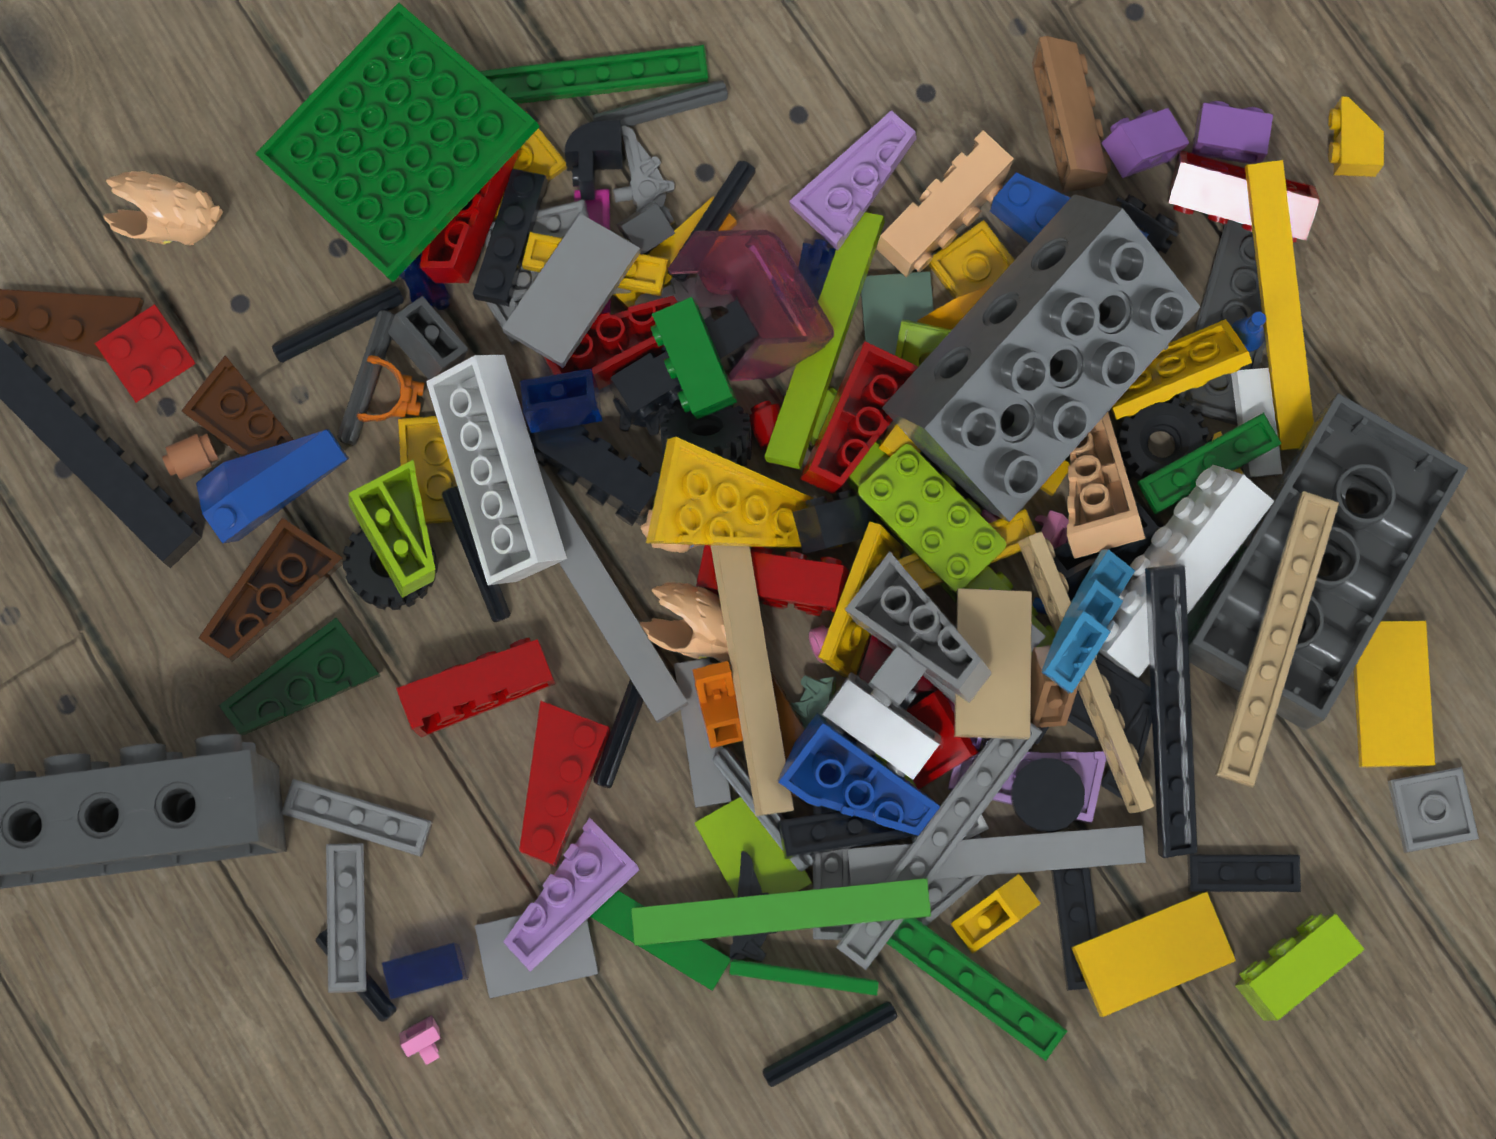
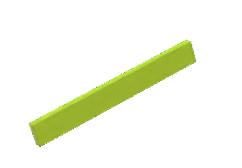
M865 212L840 249H836L764 456L766 462L801 469L885 224L883 215Z

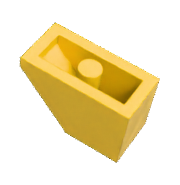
M1017 874L950 924L973 954L1020 921L1041 903L1020 874Z

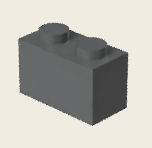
M423 296L395 314L388 331L389 335L429 380L463 362L469 350Z

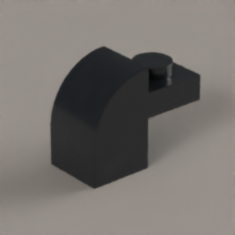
M620 120L586 123L574 130L566 141L564 153L567 171H572L573 187H580L581 200H595V170L623 169V141Z

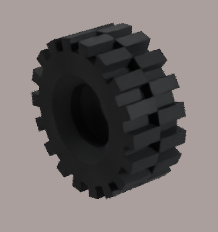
M1173 397L1171 401L1155 403L1141 409L1132 416L1125 417L1116 438H1118L1117 444L1129 479L1134 476L1139 482L1209 443L1206 441L1209 435L1208 427L1203 428L1201 425L1204 418L1200 413L1197 416L1192 413L1194 409L1192 405L1188 403L1184 407L1179 404L1181 399ZM1158 431L1170 434L1175 442L1174 452L1168 457L1153 455L1148 448V439L1151 434Z
M732 404L699 419L691 411L685 412L683 407L680 409L674 406L670 409V415L665 414L663 417V423L660 425L663 459L667 440L673 437L683 439L743 467L747 465V460L751 459L750 417L748 413H744V409L739 405L733 408Z
M359 526L361 531L357 535L353 532L349 537L351 544L349 547L345 546L343 554L346 556V561H342L343 569L347 574L345 577L353 590L365 602L383 610L386 607H390L392 610H401L400 606L406 604L410 607L415 604L413 600L418 597L422 599L427 594L426 588L428 586L432 587L434 581L402 598L390 576H385L377 570L376 559L378 555L363 529ZM431 545L435 565V573H437V564L435 562V558H437L434 548Z

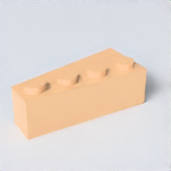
M984 130L974 139V147L968 156L961 152L951 162L952 165L944 174L945 180L941 182L936 178L921 195L919 200L922 203L918 206L915 202H912L880 235L876 249L905 277L915 269L918 272L922 271L933 259L931 254L939 246L945 249L956 238L957 233L955 231L963 223L966 226L972 224L982 212L979 208L987 201L992 204L993 198L1004 187L1003 183L1014 158Z
M1107 412L1070 454V466H1068L1069 496L1067 509L1069 517L1067 537L1074 559L1100 552L1103 549H1111L1145 539L1137 506Z

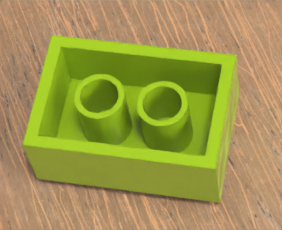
M1319 913L1316 916H1309L1296 927L1299 933L1295 937L1291 936L1287 940L1282 938L1268 949L1267 952L1271 955L1265 961L1261 960L1260 962L1254 961L1239 973L1242 980L1235 986L1263 1021H1277L1365 950L1336 913L1325 916Z

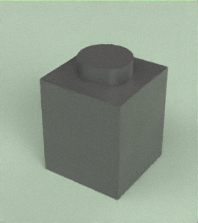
M650 202L616 224L624 239L640 248V254L646 253L675 234L671 227L675 223L672 215L665 205L659 207L654 202Z

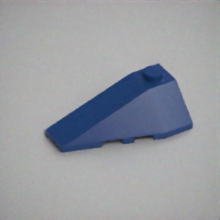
M327 429L223 462L196 483L202 514L222 543L240 541L349 458L330 430Z
M817 713L796 740L777 780L778 783L808 804L838 810L842 814L852 817L853 815L875 821L879 825L919 836L938 811L940 805L904 777L892 772L878 757L872 756L861 749L846 733L842 734L826 722L827 719Z

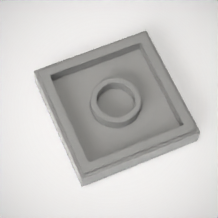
M1462 767L1388 781L1404 853L1479 839Z

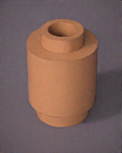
M208 433L202 436L195 434L166 447L167 455L162 456L170 476L177 474L180 480L212 467V462L219 460Z

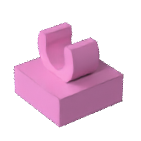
M1050 510L1047 517L1043 515L1036 516L1035 521L1043 526V536L1051 542L1053 549L1068 542V519L1062 513Z
M432 1015L399 1033L400 1045L407 1057L419 1051L426 1065L440 1058L437 1053L439 1050L434 1043L441 1039L440 1031Z

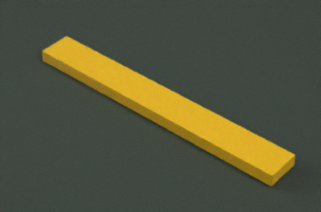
M1283 160L1245 165L1261 307L1262 313L1266 316L1264 332L1278 438L1282 443L1279 446V450H1288L1300 447L1314 423L1284 164Z

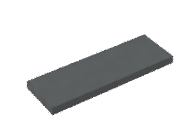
M1228 220V223L1223 225L1194 332L1224 319H1227L1232 326L1238 319L1251 317L1255 312H1262L1253 232L1243 229L1240 222ZM1265 339L1257 350L1249 352L1252 363L1241 367L1239 370L1259 369L1266 344ZM1224 374L1208 381L1201 387L1191 388L1176 395V398L1181 399L1180 405L1185 407L1189 403L1194 407L1192 413H1200L1202 416L1238 426L1231 374Z

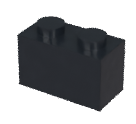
M853 489L832 494V502H828L826 496L805 501V509L793 512L803 554L863 539L869 521L877 523L874 511L859 495H854Z

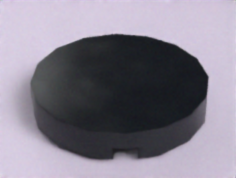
M1041 758L1029 762L1018 772L1011 785V803L1015 814L1026 825L1037 831L1054 832L1066 828L1078 818L1084 806L1085 789L1080 776L1069 764L1058 759Z

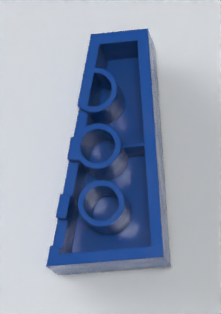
M1016 172L993 198L990 212L1028 243H1031L1069 201L1070 197ZM1141 231L1143 235L1147 238L1149 234Z

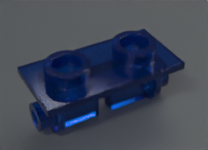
M815 239L813 244L803 243L790 310L814 315L836 249L827 247V241Z
M421 252L399 277L404 279L410 291L412 303L423 296L432 308L436 306L438 311L444 310L450 306L449 299L451 296L444 283H435L431 278L428 279L427 274L420 268Z

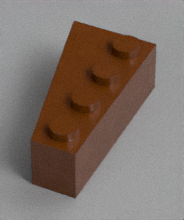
M281 518L205 627L199 639L233 662L343 565V557L284 518Z

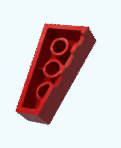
M518 150L422 251L420 268L435 283H469L507 186L511 171L519 155Z
M674 295L631 306L627 311L611 315L610 312L600 314L564 368L542 356L569 406L610 385V377L647 354L654 353L656 357L662 354L660 350L664 345L658 346L650 328L656 324L652 313L678 303Z
M865 341L853 355L800 479L831 494L838 490L890 425L892 418L882 407L915 372L918 366Z
M704 545L696 587L708 589L719 596L711 545ZM751 547L750 553L757 594L761 604L783 610L788 608V603L794 604L795 609L820 617L823 610L835 613L850 574L849 570L842 565L841 560L821 557L820 562L807 560L806 555L788 551L785 556L773 555V551L768 548Z
M529 637L523 638L510 644V649L499 653L496 651L487 652L478 656L473 662L464 665L458 664L443 670L441 673L397 687L396 690L411 729L422 738L555 685L556 682L539 640L531 641Z
M540 700L519 852L554 867L558 866L611 731L608 726Z

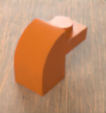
M729 662L709 664L692 669L710 748L743 741Z

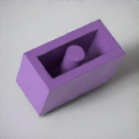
M1221 101L1203 103L1197 116L1192 153L1246 164L1262 163L1268 152L1273 114L1264 113L1262 109L1256 107L1233 108Z
M1169 108L1155 113L1152 109L1147 110L1131 121L1128 117L1121 119L1110 128L1112 133L1102 142V145L1122 178L1170 162L1190 142Z

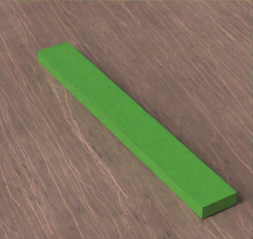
M927 878L631 908L635 946L931 917Z

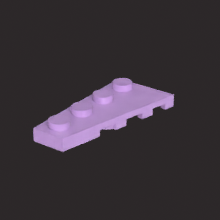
M891 110L789 201L791 208L835 249L839 250L916 140L915 131Z
M980 752L952 769L948 790H953ZM1027 752L992 799L1012 805L1011 785L1018 772L1029 762L1041 758L1058 759L1069 764L1078 773L1085 789L1084 806L1075 820L1091 824L1106 756L1104 752Z
M591 818L583 826L584 832L575 844L572 843L563 855L565 859L555 874H550L542 885L544 889L534 903L529 904L503 942L529 971H532L640 870L636 863Z

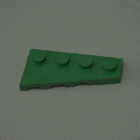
M334 618L218 706L238 733L243 736L378 678L381 675L341 622Z

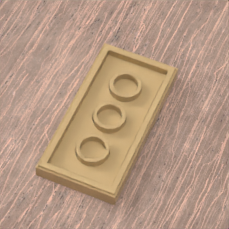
M957 590L956 630L982 659L992 674L970 703L955 693L954 737L1029 740L1032 591Z

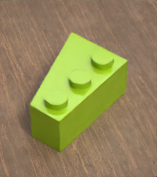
M413 459L348 493L350 509L402 598L433 582L435 578V565Z

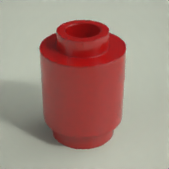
M770 400L753 406L750 409L752 414L749 415L753 434L760 449L765 450V452L781 410L779 404L772 405Z

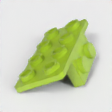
M905 444L859 486L858 495L953 592L957 593L958 589H964L1005 550L1006 541L981 516L982 512L971 499H964L955 490V483L945 473L941 472L939 474L913 446Z

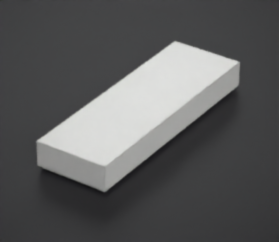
M1269 368L1238 370L1231 373L1238 426L1264 413L1277 434ZM1279 446L1243 466L1244 475L1247 478L1282 474Z

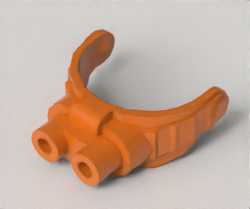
M374 355L368 356L367 362L382 365L394 374L400 386V398L398 403L385 414L367 415L366 413H358L357 419L362 422H378L393 417L405 418L406 414L419 416L421 402H416L417 396L423 395L425 383L413 381L412 376L402 374L389 361Z

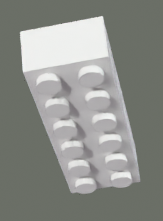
M475 355L426 381L487 585L517 582L566 560L567 557L505 355Z
M1213 464L1210 468L1204 470L1197 478L1196 487L1189 496L1183 498L1176 505L1174 515L1169 522L1155 532L1151 540L1152 544L1145 553L1137 557L1130 565L1135 572L1119 596L1123 602L1107 626L1111 633L1100 648L1099 653L1115 665L1139 678L1149 665L1145 568L1174 564L1185 566L1188 614L1268 511L1274 500L1243 474Z

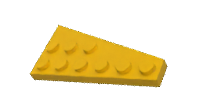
M673 437L667 440L646 543L802 548L793 512L805 509V501L814 498L683 439ZM841 544V545H837V546H833V547H830V548H826V549H834V548L842 547V544Z

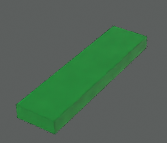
M1262 413L1147 476L1137 484L1153 512L1157 514L1183 498L1188 497L1196 487V480L1204 470L1210 468L1212 464L1234 471L1280 446L1282 443L1267 417Z
M617 891L590 917L634 943L631 908L645 906ZM701 940L639 946L711 991L714 990L730 963L729 957Z
M739 960L731 961L729 975L872 996H877L879 982L872 979Z

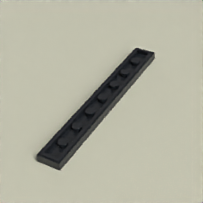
M1182 564L1145 568L1158 855L1162 858L1198 853L1185 566Z

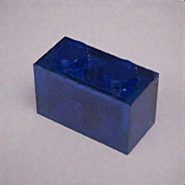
M592 368L520 381L523 413L531 433L603 421L599 388Z
M457 943L447 944L382 963L391 1000H399L468 980L460 946Z

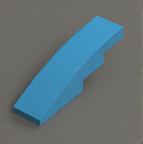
M1109 549L1100 551L1081 583L1055 635L1041 671L1068 693H1073L1111 633L1107 626L1122 604L1123 600L1119 596L1135 572L1133 568Z

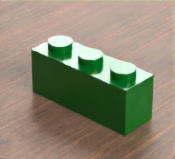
M693 297L652 313L656 324L650 328L658 346L665 345L669 358L664 359V363L672 380L678 377L682 391L677 392L684 411H691L699 419L737 403L699 306Z

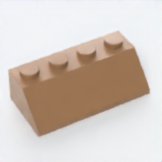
M1049 36L1039 37L1032 67L1062 193L1102 186L1108 172H1111V162L1106 151L1102 152L1100 140L1103 139V129L1100 119L1094 118L1092 107H1095V95L1092 86L1087 87L1084 75H1087L1088 68L1085 55L1079 54L1076 42Z

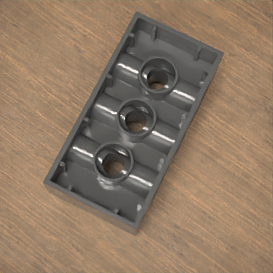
M1074 194L888 400L882 409L934 466L955 483L956 490L965 499H971L977 506L1010 522L1201 307L1123 208Z
M1338 393L1318 414L1270 497L1274 500V503L1247 536L1188 638L1189 663L1241 692L1300 494L1305 491L1339 502L1323 555L1329 566V575H1317L1276 714L1303 730H1307L1324 721L1468 467ZM1345 494H1353L1361 500L1364 506V514L1353 513L1347 507Z
M220 734L195 739L196 756L183 758L181 752H166L165 744H142L119 749L121 766L110 767L109 762H91L90 754L51 756L43 759L45 776L36 777V772L15 771V764L0 763V889L287 852L284 817L281 814L283 806L279 765L256 753L255 743L241 742V735Z

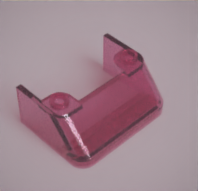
M768 230L695 231L668 267L670 274L698 273L704 287L712 293L721 295L731 294L734 300H738L757 331L758 339L729 373L728 377L731 381L774 378L825 348L834 337V329L784 243L777 235Z

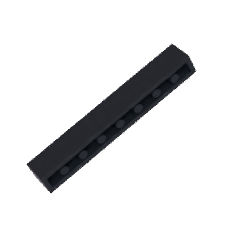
M0 338V399L169 568L174 566L202 539L194 531L198 524L184 510L177 514L169 506L174 500L159 485L153 490L145 482L149 475L135 461L128 465L120 457L125 451L110 436L104 441L96 433L101 427L86 412L79 416L72 409L76 402L62 388L55 392L48 385L52 378L38 364L31 368L24 361L28 354L14 340L7 344Z

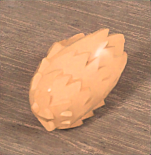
M131 171L106 179L107 184L112 187L111 192L134 203L141 209L140 211L119 209L118 213H108L103 216L113 231L130 238L143 239L163 245L172 241L181 242L184 245H194L211 232L223 213L218 205H214L211 197L206 192L203 193L187 183L178 182L167 176L151 174L146 171Z
M667 582L662 586H656L652 589L653 594L660 599L659 603L662 606L673 611L683 619L669 621L652 618L651 622H640V626L645 634L648 635L649 640L664 649L698 660L712 657L720 662L728 661L730 663L720 598L717 594L705 588L695 587L690 583Z

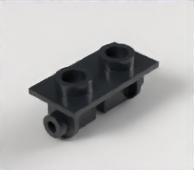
M1131 194L1126 199L1118 196L1116 200L1122 203L1120 207L1124 209L1137 227L1138 225L1144 228L1143 232L1149 234L1147 240L1158 253L1161 251L1166 254L1173 244L1168 239L1170 234L1175 237L1180 234V232L1174 229L1177 223L1160 212L1154 217L1144 211L1147 204Z

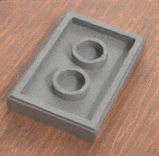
M522 915L475 925L490 999L599 974L588 919L532 971H529L503 943Z

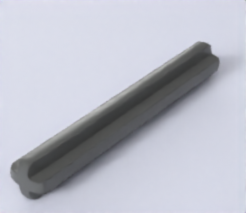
M718 80L597 113L593 116V121L620 120L621 126L629 127L724 101L728 98V91L724 81Z
M384 310L378 312L337 435L338 440L344 444L353 446L357 444L364 423L357 419V414H367L382 369V365L367 362V357L374 355L385 360L392 338L388 331L395 317V314Z
M723 748L713 757V762L755 815L749 773L730 748ZM777 813L756 816L783 850L778 828L779 820H785L783 815ZM813 854L789 858L799 871L807 869L816 860Z

